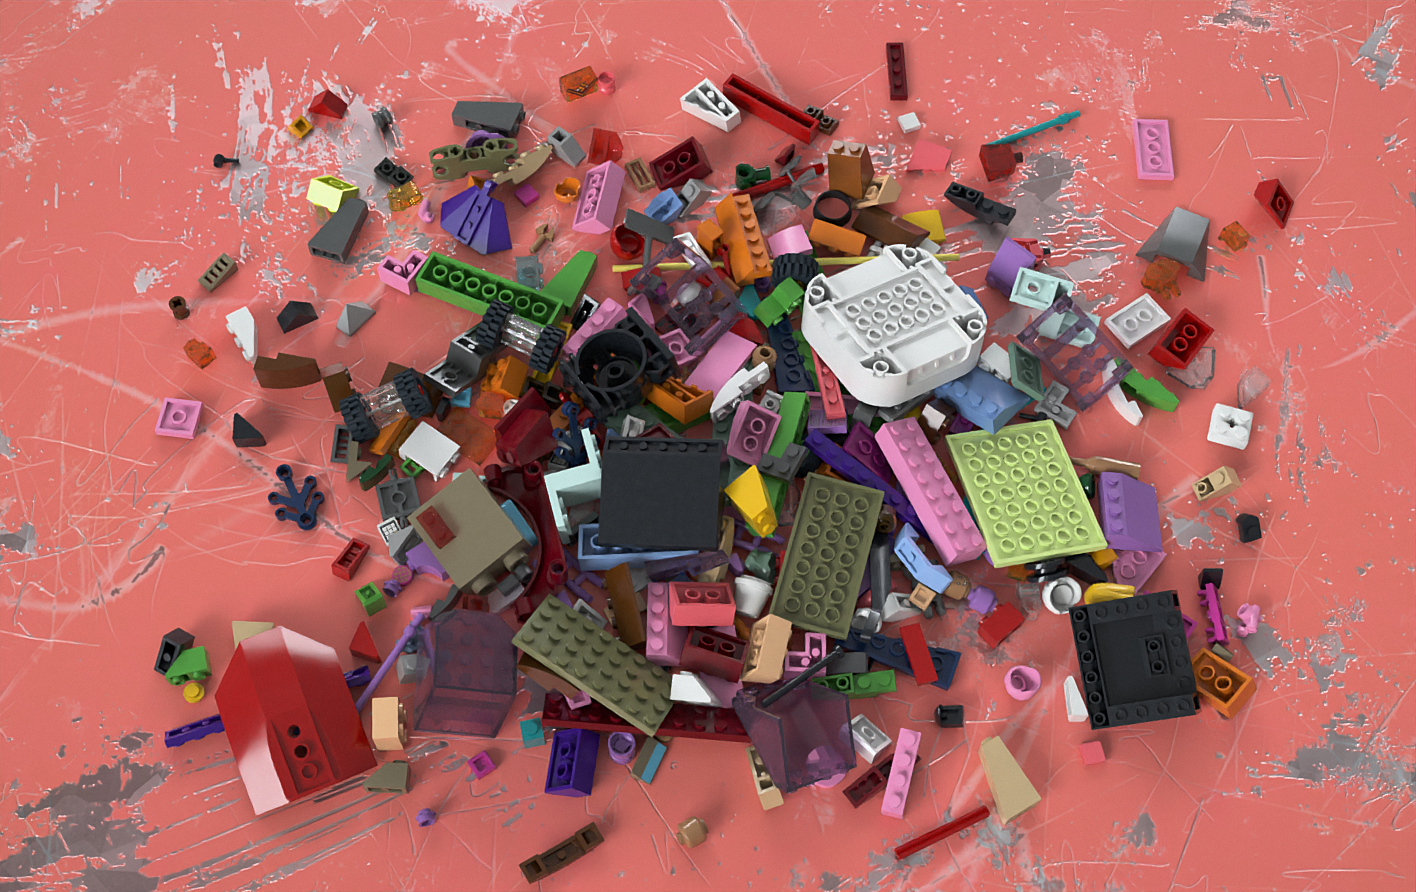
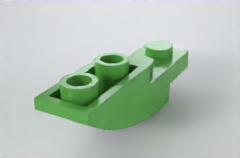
M1119 356L1114 360L1118 367L1116 376L1121 379L1119 384L1121 389L1135 399L1154 408L1169 412L1176 410L1180 401L1175 394L1170 393L1163 387L1160 381L1155 380L1153 377L1145 380L1142 374L1136 372L1127 361Z
M894 669L857 675L845 673L812 678L814 699L820 700L878 697L877 694L897 691Z

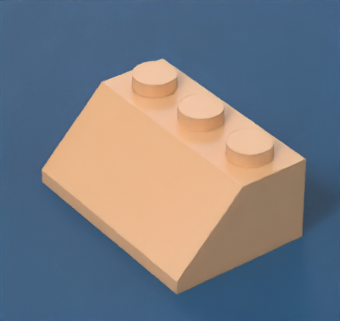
M769 614L753 624L749 638L751 643L740 676L741 681L770 684L781 678L783 674V660L788 653L787 643L792 635V630H790L792 622Z

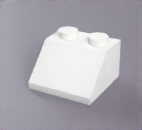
M680 671V675L673 674L671 700L682 704L722 707V702L708 684L698 678V675L686 671Z

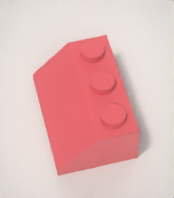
M669 583V613L672 625L699 627L733 626L736 604L729 583Z

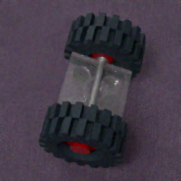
M494 299L482 317L483 319L477 329L476 341L494 350L499 346V343L506 344L529 355V367L548 374L561 353L567 332L551 324H547L543 329L514 315L513 306Z
M413 367L394 375L393 381L363 395L357 392L340 400L339 407L341 415L344 417L343 420L347 424L348 430L351 431V435L359 444L379 436L380 428L408 415L416 419L433 411L429 392H427L422 378H420L418 372Z

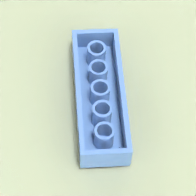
M599 524L579 525L578 561L581 571L609 570L624 562H628L629 569L700 565V551L599 547Z

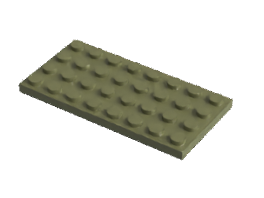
M808 472L769 614L792 622V627L826 634V636L844 641L847 640L885 491Z
M550 593L511 642L650 737H653L675 702L670 699L672 675L651 661L646 660L643 655H640Z

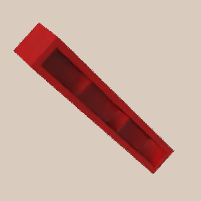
M732 73L723 84V95L730 102L803 143L810 145L818 135L819 120Z

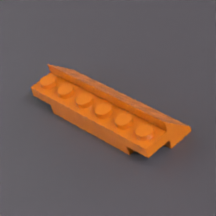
M732 192L729 193L715 207V213L719 227L724 231V243L730 247L727 254L735 283L739 287L754 284L755 278L772 276V268L750 195L745 194L733 197Z

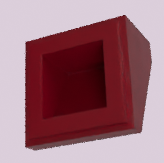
M795 144L784 148L775 159V162L782 166L790 162L795 154Z

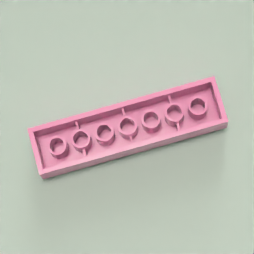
M915 417L884 423L874 437L945 566L949 567L977 559L987 548L986 543Z

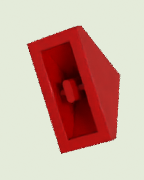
M327 89L314 96L308 110L309 112L342 119L347 103Z
M360 622L349 646L351 655L377 664L382 663L365 622Z

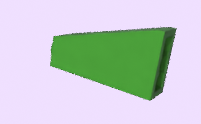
M579 250L540 291L564 300L565 315L573 316L598 266L597 255L589 251Z

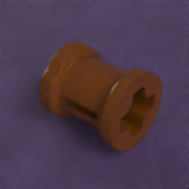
M175 296L170 299L169 307L173 310L174 317L179 320L187 318L190 310L186 305L185 299L181 296Z

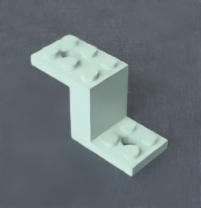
M1020 267L1009 301L1044 311L1037 335L1091 351L1101 317L1067 307L1074 283ZM1034 286L1038 291L1032 292L1028 287ZM1074 326H1080L1083 330L1076 331Z
M589 428L582 429L581 432L590 463L544 476L562 544L570 543L569 535H572L565 507L600 498L602 460L595 435H590Z

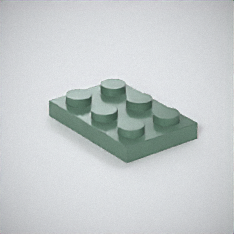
M1013 341L1008 345L1012 385L1016 389L1025 392L1030 398L1040 402L1045 398L1040 359Z

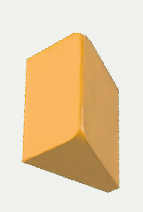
M302 114L287 127L290 132L301 139L314 128Z
M1106 548L1104 550L1088 552L1095 563L1103 570L1119 558L1113 549Z

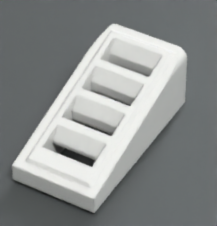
M1068 676L1063 683L1068 721H1085L1089 716L1073 676Z

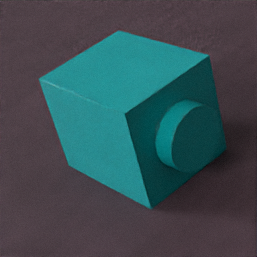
M540 717L520 721L525 749L545 745Z

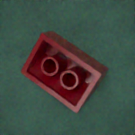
M533 387L494 426L497 441L527 408L546 411L549 417L552 415L551 408Z
M691 626L679 665L738 684L751 642L706 627Z

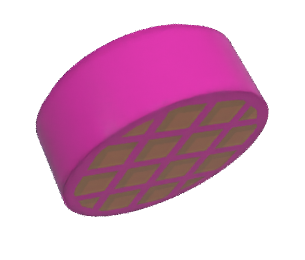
M401 565L394 569L392 577L401 586H407L413 580V573L408 566Z

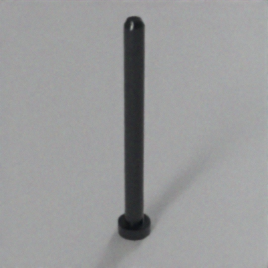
M839 645L832 647L833 651L762 700L760 703L762 708H767L835 659L845 657L842 648Z

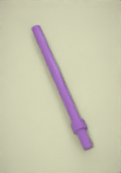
M418 612L410 626H406L403 636L355 704L358 714L411 637L414 638L418 632L417 628L426 617Z

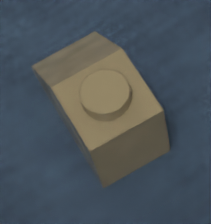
M394 760L393 763L387 762L363 782L365 792L408 794L410 766L403 760Z

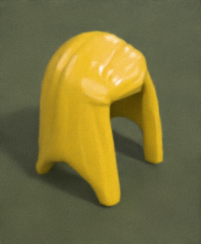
M1114 583L1093 584L1084 594L1085 604L1133 597L1135 595V587Z

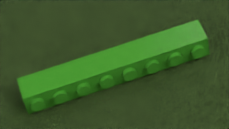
M784 393L783 399L780 400V410L778 413L782 417L767 454L781 458L789 442L800 445L811 407V401L807 393ZM761 474L767 485L778 523L789 483ZM745 521L746 528L749 530L750 534H751L752 536H760V535ZM776 528L771 534H768L765 537L774 538Z

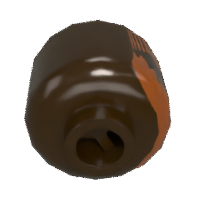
M882 504L875 531L889 533L896 528L897 514L892 506Z

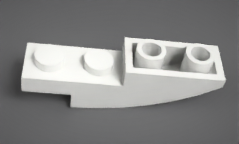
M762 362L749 372L745 368L741 369L722 387L710 409L714 424L725 419L734 410H737L740 402L745 401L744 395L751 393L754 388L765 383L770 378L769 367L765 362Z

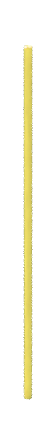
M959 253L931 254L938 261H959ZM879 256L814 259L819 265L862 264ZM769 260L771 267H773L774 260ZM723 261L711 262V269L716 268L718 265L721 269H725ZM688 263L650 264V267H659L660 271L692 270ZM643 264L613 265V272L639 269L643 267Z

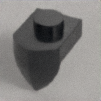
M1242 513L1236 517L1235 520L1238 524L1241 542L1247 543L1262 538L1260 522L1257 516Z
M939 704L936 707L934 717L941 728L964 727L963 705L942 706V704Z

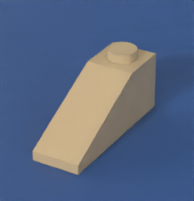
M763 742L745 748L763 809L767 810L784 804L766 743Z

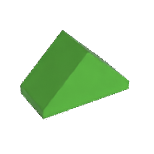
M373 582L354 591L369 617L387 607L381 592Z

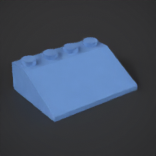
M975 366L967 374L934 388L935 399H941L957 410L956 413L961 414L964 418L993 435L1030 400V396L978 366Z

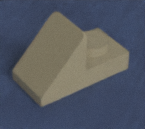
M351 441L349 444L346 482L348 483L372 465V462L357 461V459H361L362 448L358 447L359 442Z

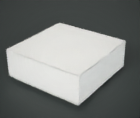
M914 112L898 117V122L904 133L918 130L921 127Z

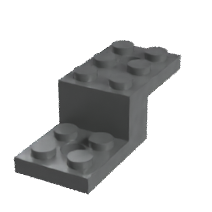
M478 323L450 342L446 360L424 373L423 380L454 398L486 376L490 358L511 345L513 338L505 335L499 346L495 350L476 341L477 329L480 324Z

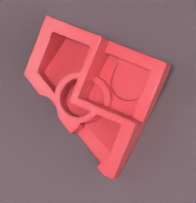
M919 139L906 172L910 173L912 170L944 172L950 161L952 150Z

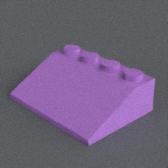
M1101 472L1097 484L1100 526L1108 544L1107 549L1162 553L1163 548L1155 487L1122 473Z

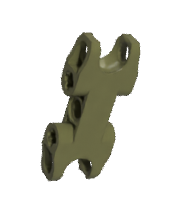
M513 138L489 139L484 142L483 146L464 149L458 144L447 145L429 152L430 162L434 165L432 167L433 177L438 180L460 179L465 177L467 172L485 169L490 173L508 171V167L517 164L516 162L509 164L506 162L507 159H519V155L516 154L518 151L517 140ZM506 144L514 145L511 149L504 148ZM436 154L443 155L442 159H434L433 157ZM439 169H446L444 174L436 173Z

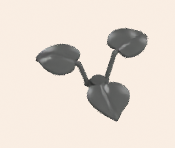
M801 155L788 162L780 170L779 176L787 173L793 184L790 188L792 190L796 188L791 194L793 198L790 199L777 191H771L756 203L754 207L755 215L770 203L775 196L789 201L792 205L796 203L801 210L805 209L812 200L802 190L800 185L817 178L815 169L813 167L808 169L795 181L791 174V169L800 162Z

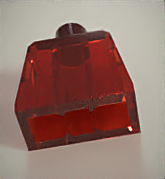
M1009 144L981 145L979 158L988 182L1012 175L1015 171L1016 163L1023 162L1022 152L1013 153Z

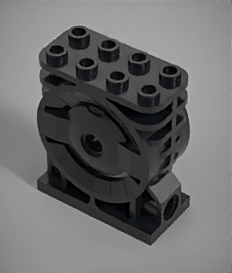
M632 306L626 310L627 316L615 324L614 329L603 330L589 337L578 348L576 357L573 353L568 355L569 362L565 363L563 359L558 361L560 364L558 369L563 375V380L568 386L572 385V390L578 398L582 397L584 400L583 404L589 411L592 410L594 412L593 416L598 423L603 422L606 424L608 422L606 416L609 414L615 418L617 416L616 411L626 410L640 403L650 392L653 383H662L671 376L676 380L681 376L675 355ZM632 360H634L640 366L639 371L636 367V364ZM594 376L598 387L594 386Z

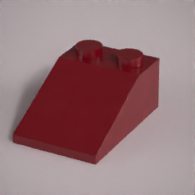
M694 136L649 162L660 191L685 185L689 179L701 180L713 173L702 145Z

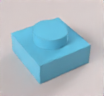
M467 388L454 398L451 397V407L470 408L472 388Z

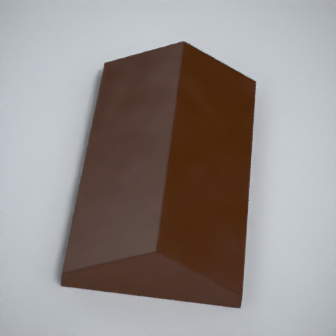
M876 206L862 209L852 224V229L887 246L904 244L906 248L915 249L930 235L929 231Z

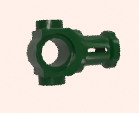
M739 164L736 166L735 184L740 190L752 187L753 184L760 180H771V172L768 165L757 169L749 164Z

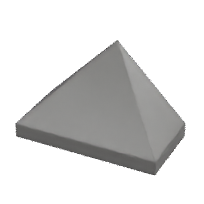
M363 301L347 303L336 327L351 337L376 312Z
M412 525L388 535L390 557L398 566L406 564L408 560L406 552L419 545L423 540Z

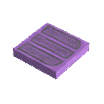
M845 409L846 418L826 420L824 410H809L808 434L814 428L822 434L847 433L848 409Z

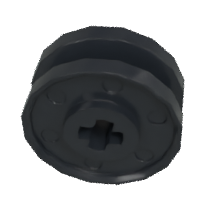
M1065 556L1024 563L1025 570H1034L1033 573L1026 576L1027 582H1045L1067 576L1069 574L1067 568H1058L1059 565L1066 562Z

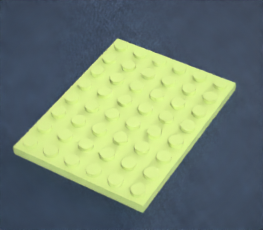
M1052 419L1004 426L995 435L986 430H978L945 436V444L995 568L1107 548L1108 544Z

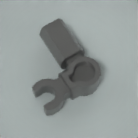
M526 563L519 565L515 569L514 575L511 573L496 585L504 597H507L521 585L520 582L525 587L530 582L534 572Z

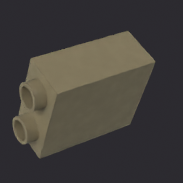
M470 468L407 517L459 590L471 598L476 595L482 598L490 594L498 585L496 579L507 570L514 572L519 565L527 564L529 561L527 554L534 549L483 480Z

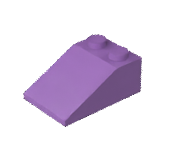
M1007 236L992 261L985 280L991 286L999 289L1006 297H1010L1019 268L1023 267L1033 270L1037 257Z

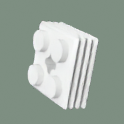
M1217 403L1212 411L1207 440L1244 450L1249 441L1253 413Z

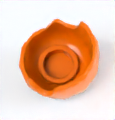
M566 177L563 183L556 184L554 196L562 203H573L581 195V183L576 178Z

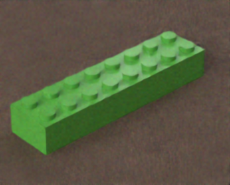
M432 251L415 279L419 292L482 316L486 313L487 308H489L491 302L493 303L494 299L514 307V315L509 326L539 337L547 324L558 328L566 314L564 300Z

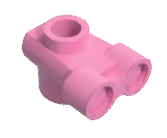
M1245 603L1238 609L1237 616L1242 621L1238 626L1237 635L1247 637L1248 633L1257 632L1258 625L1262 620V616H1260L1261 608L1255 604L1250 606L1248 603Z

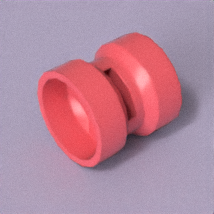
M602 71L598 75V90L603 95H611L615 91V76L610 71Z

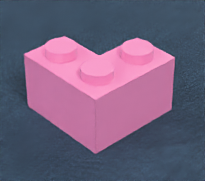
M414 249L404 262L387 255L377 267L380 281L411 296L417 288L415 279L429 257Z
M805 633L804 652L788 651L784 659L783 679H794L826 656V634ZM826 666L814 675H812L807 680H812V678L824 677L826 674Z

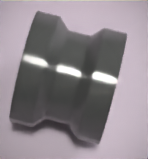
M382 107L380 111L371 114L374 122L380 129L386 123L390 124L393 122L392 116L386 107Z

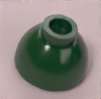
M1086 473L1078 479L1087 499L1092 500L1095 496V478L1092 473Z

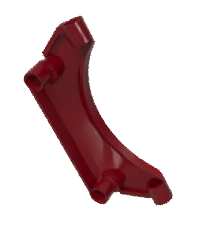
M535 460L525 464L524 468L512 466L501 468L498 464H490L484 468L487 487L492 493L506 500L510 499L527 516L538 538L539 554L534 574L524 591L514 600L518 620L520 622H527L549 593L557 598V586L566 583L569 578L567 564L541 464Z

